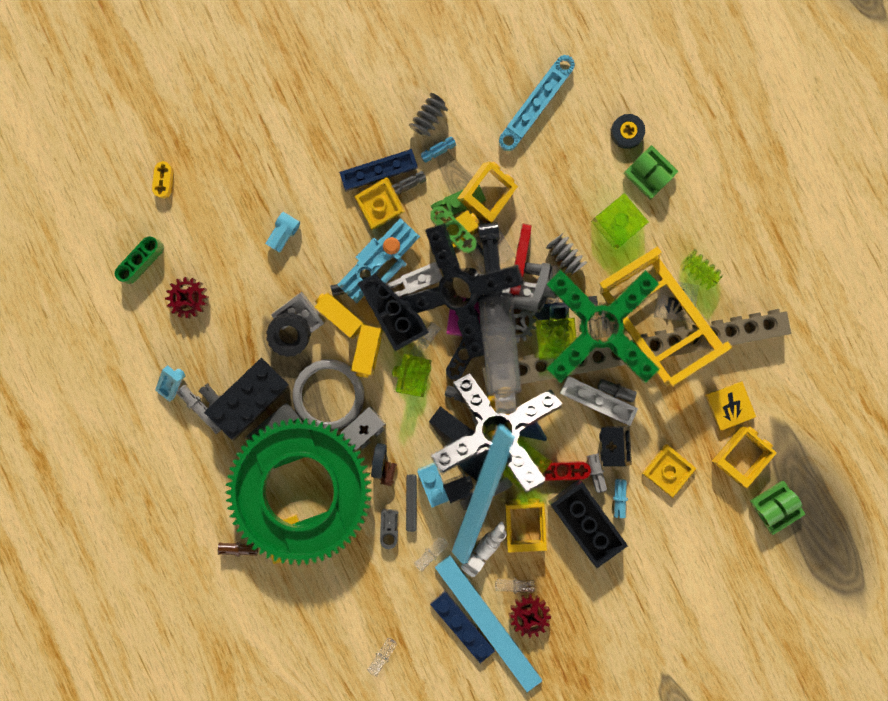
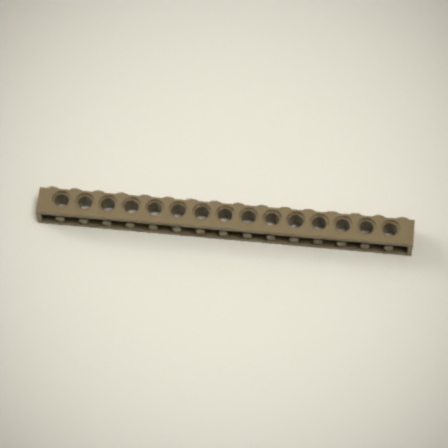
M779 309L767 311L768 315L761 316L760 312L749 314V318L743 320L742 316L730 318V322L723 323V319L711 321L710 325L722 344L728 341L730 345L791 334L787 311L780 312ZM765 320L769 322L768 330L763 325ZM746 323L751 327L749 333L744 329ZM692 325L693 329L686 330L684 326L673 328V333H667L666 330L655 332V336L648 337L646 333L641 334V337L648 346L652 340L657 343V349L652 351L657 357L671 348L668 343L671 337L676 340L677 344L688 337L689 334H693L699 329L696 325ZM727 327H730L732 330L730 337L725 333ZM701 335L695 339L693 344L685 345L668 357L713 348L705 337ZM595 347L569 375L626 364L619 357L614 358L609 347L603 349ZM553 351L542 353V357L535 358L534 354L523 356V360L517 362L515 358L504 360L505 364L497 365V362L485 363L486 367L482 368L485 389L488 391L553 379L554 377L546 368L560 354H553ZM595 351L601 354V359L598 362L594 361L592 357ZM539 361L545 364V370L541 373L535 368L536 363ZM519 365L526 367L527 371L523 376H519L516 372ZM501 368L506 369L508 372L507 378L503 380L497 375L498 370Z

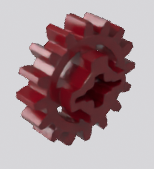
M184 277L183 282L181 279H176V285L170 284L172 290H166L170 294L169 297H165V300L170 301L167 307L173 308L171 313H178L180 318H183L185 315V318L190 319L191 314L194 317H198V311L204 312L202 306H208L204 302V299L209 298V296L204 295L207 289L201 288L203 283H196L194 278H191L189 281L188 277ZM187 285H190V286H191V287H188L187 289L181 288V287L187 286ZM184 294L188 295V298L191 302L186 301V297ZM187 306H190V307L193 308V309L187 310V311L183 310V309H185Z
M531 594L526 599L524 595H521L522 600L515 599L516 606H510L513 611L509 613V618H513L510 624L511 626L515 625V632L521 630L520 634L522 637L525 633L528 634L529 638L532 637L533 633H535L536 637H539L538 632L545 633L544 626H550L547 621L551 619V615L548 614L550 608L549 606L544 607L546 605L545 600L539 602L540 597L538 595L535 599L532 598ZM538 607L542 610L543 617L537 613ZM531 613H533L534 617L530 616L529 619H527L526 615H530ZM517 615L523 619L522 624L518 622Z

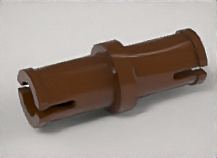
M241 541L236 543L219 542L218 555H235V557H240V555L258 556L259 547L253 550L254 544L247 545L241 543Z

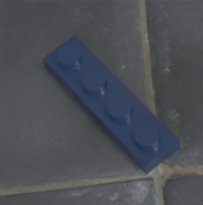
M410 149L340 171L339 173L345 191H349L418 169L413 151Z
M445 590L430 602L433 609L480 664L495 652L493 646Z

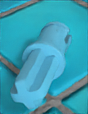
M625 479L615 480V497H613V500H615V518H618V516L626 518V501H628V498L626 497L627 481Z

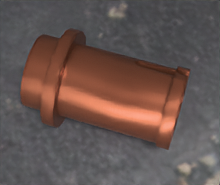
M385 461L383 475L379 479L381 480L380 484L392 486V483L395 482L393 478L397 466L396 463Z

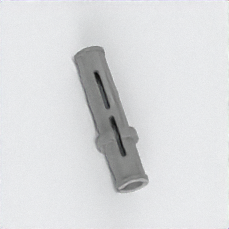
M183 385L176 394L185 401L187 407L192 409L215 434H218L221 429L204 413L208 408L200 401L201 398L199 396L196 397L186 385Z

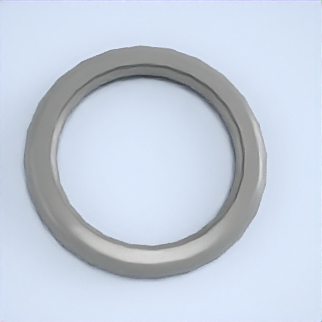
M331 359L316 361L308 365L295 381L292 398L294 408L303 421L308 418L311 424L313 420H317L307 412L303 405L302 390L304 384L313 373L319 370H338L345 374L352 382L355 400L353 407L345 417L333 422H324V428L332 425L331 431H334L336 428L339 430L350 425L362 410L364 403L362 381L359 376H355V371H351L352 367L344 362ZM317 420V425L323 421Z

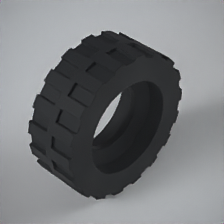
M293 312L279 314L272 320L266 330V340L269 343V347L278 355L285 357L296 356L298 353H302L309 343L311 336L310 326L307 324V321L302 316L296 315ZM284 326L294 327L298 333L297 340L293 343H285L279 336L280 329Z

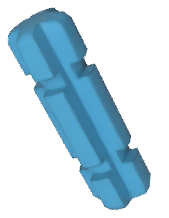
M449 137L445 139V142L441 141L429 148V151L425 150L422 152V160L427 163L432 160V157L436 158L447 152V149L454 148L456 146L454 138Z

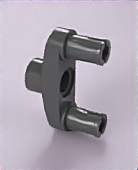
M526 262L524 267L525 274L539 276L534 295L531 298L515 295L513 306L539 313L545 305L547 298H557L546 286L552 279V265L549 263L535 264Z

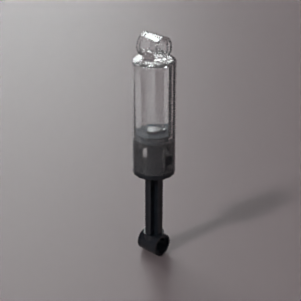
M498 222L479 224L480 243L483 245L485 273L500 269L498 241H500ZM499 291L482 295L478 298L487 389L489 396H495L496 414L517 413L515 394L521 392L513 295Z

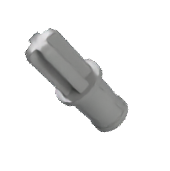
M599 453L586 456L591 469L590 475H592L595 491L597 493L606 491L607 488L603 476L605 471L602 470Z

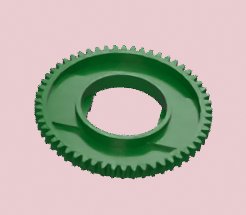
M297 418L296 423H294L293 419H289L288 425L285 420H282L280 426L277 422L273 423V428L270 425L266 426V432L260 429V436L253 434L254 441L248 439L246 441L248 446H241L244 453H236L239 459L232 461L236 466L229 468L234 474L227 475V478L232 480V482L226 483V486L231 487L230 490L225 491V494L231 495L230 498L226 499V502L232 503L227 510L234 511L229 517L236 518L232 524L240 525L236 531L244 532L241 538L248 537L249 539L246 544L254 543L252 549L255 550L259 547L260 555L266 551V558L268 559L271 555H274V562L281 557V564H284L287 559L289 560V565H292L295 560L297 565H301L302 560L308 565L310 559L315 564L318 561V557L321 561H324L325 554L331 558L333 556L332 551L338 554L340 552L339 547L345 549V542L349 544L352 542L350 536L354 538L357 536L355 530H361L362 527L358 523H365L366 520L362 516H368V512L364 509L371 506L366 501L372 499L371 496L367 495V493L372 492V488L367 487L372 481L366 480L370 473L364 471L368 467V465H362L365 458L358 457L361 451L355 452L354 449L357 445L350 446L351 439L344 440L345 433L338 435V428L331 431L332 425L324 428V422L317 425V420H313L310 424L308 418L304 420L303 424L301 418ZM309 457L319 462L328 471L334 487L333 501L327 512H322L313 517L290 524L280 519L269 506L266 496L267 480L273 469Z

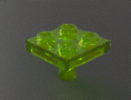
M575 317L538 320L535 322L539 360L556 359L577 338Z
M403 354L401 367L394 366L392 370V376L398 378L395 392L424 397L432 360Z

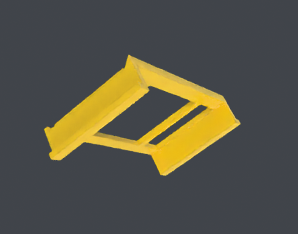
M657 246L600 282L599 285L601 286L600 294L607 304L610 305L615 300L610 293L611 290L652 265L662 280L658 282L659 285L649 295L666 285L699 329L656 357L629 318L626 317L623 320L624 328L636 345L660 368L657 374L667 387L669 385H676L733 347L728 341L722 344L660 260L662 251ZM703 335L713 348V351L670 377L660 361Z

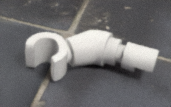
M500 522L491 532L486 533L474 551L476 555L471 553L468 563L461 565V569L471 577H475L486 563L483 560L487 561L499 548L500 542L506 538L503 522Z

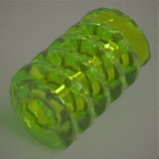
M693 249L681 262V264H684L682 271L689 268L688 276L695 273L694 281L701 278L700 286L707 283L706 291H708L720 281L724 274L720 275V269L714 270V264L708 266L709 260L705 259L702 261L703 255L699 254L696 256L697 250Z

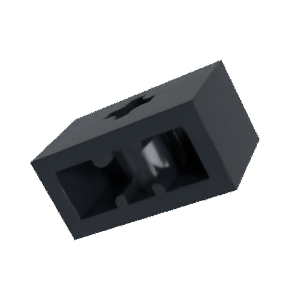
M630 426L601 427L599 439L602 442L600 458L603 461V466L626 467L632 465Z
M465 473L443 481V487L450 504L472 495L474 485L470 476L466 477Z

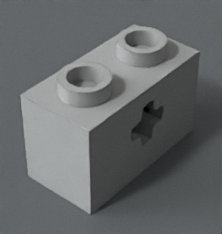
M370 406L347 426L341 434L345 433L344 438L346 440L351 439V445H357L355 450L359 447L363 450L370 443L369 438L372 435L377 437L385 430L383 426L386 423ZM361 425H367L369 427L367 430L369 432L368 434L366 432L363 434L361 433Z

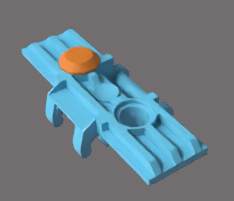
M400 218L378 241L373 238L355 257L358 260L357 264L337 285L358 303L364 297L358 285V282L363 280L360 277L361 271L367 269L371 272V275H377L378 270L385 262L394 258L397 262L381 278L386 284L402 266L405 267L407 265L401 257L420 236Z

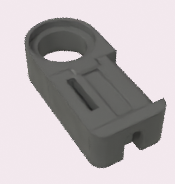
M383 509L381 511L380 544L385 549L394 548L398 541V530L396 529L399 511L397 509ZM392 535L395 540L394 543L391 545L385 544L384 536Z

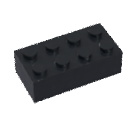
M261 357L204 413L232 441H235L289 388V384Z
M581 480L575 481L548 501L596 569L628 547L625 540Z

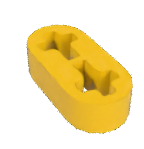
M158 162L155 165L152 192L161 199L168 198L172 192L174 169L167 162ZM165 166V168L168 169V172L164 173L163 178V174L160 172V170H163ZM163 182V187H165L166 190L162 191L161 194V192L158 191V188L162 187Z

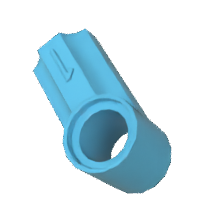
M282 212L276 220L275 229L265 244L280 253L290 236H293L298 230L300 221Z

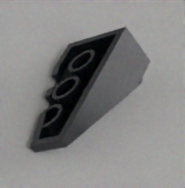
M376 274L358 282L360 289L395 352L429 333L420 315L394 293Z
M441 406L429 420L446 447L465 436L470 437L476 433ZM481 452L461 463L460 466L464 472L478 481L487 456Z

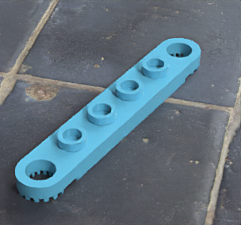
M569 55L560 56L500 135L499 146L501 149L512 151L516 148L572 73L575 67L572 57ZM562 61H567L570 64V68L562 70L559 65ZM504 137H512L514 143L510 146L505 145L503 142Z

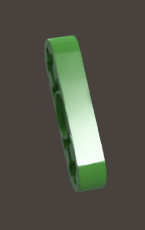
M437 206L433 208L430 213L432 223L435 226L444 223L441 219L435 220V212H443V218L446 221L448 218L451 219V221L446 223L447 229L450 225H456L459 228L458 234H449L451 242L463 253L473 252L476 248V239L444 207ZM462 232H464L463 238L466 241L471 240L472 247L463 248L464 242L461 239L457 242L455 239L459 238Z

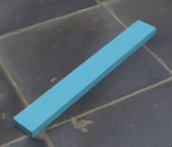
M504 426L497 427L452 549V553L462 564L469 561L516 438Z
M451 555L437 564L435 569L526 692L542 682L540 675Z

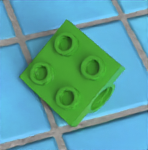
M651 145L623 174L651 200L679 171Z
M780 481L750 500L772 535L806 515L801 508L802 503L800 499L789 489L785 481Z

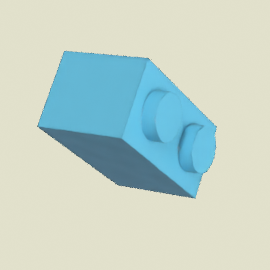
M435 463L419 468L417 472L431 508L449 501L443 487V479Z

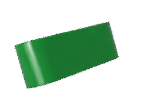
M151 236L142 239L115 269L116 279L128 284L136 282L162 254L164 250L163 243ZM155 242V248L150 251V244ZM142 256V262L138 265L136 262L137 258ZM129 270V276L125 279L124 272Z

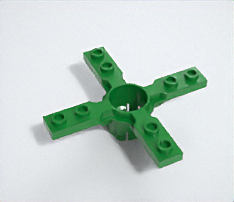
M560 270L546 286L581 319V324H579V332L581 334L546 370L561 383L595 347L601 349L609 347L644 383H647L660 368L633 341H630L623 334V320L659 283L645 270L609 306H595ZM594 313H598L599 316L604 313L610 322H614V333L605 342H602L601 339L596 341L588 333V321L595 316Z

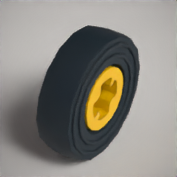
M633 114L619 116L611 127L613 142L623 149H631L638 146L645 136L643 121ZM626 127H628V130H632L630 136L623 132Z
M377 443L371 469V477L381 479L387 453V445Z

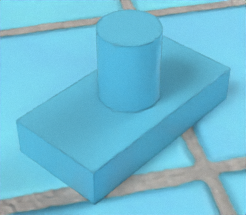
M167 365L162 369L155 391L170 402L175 398L181 380L185 378V373L181 369L174 371Z

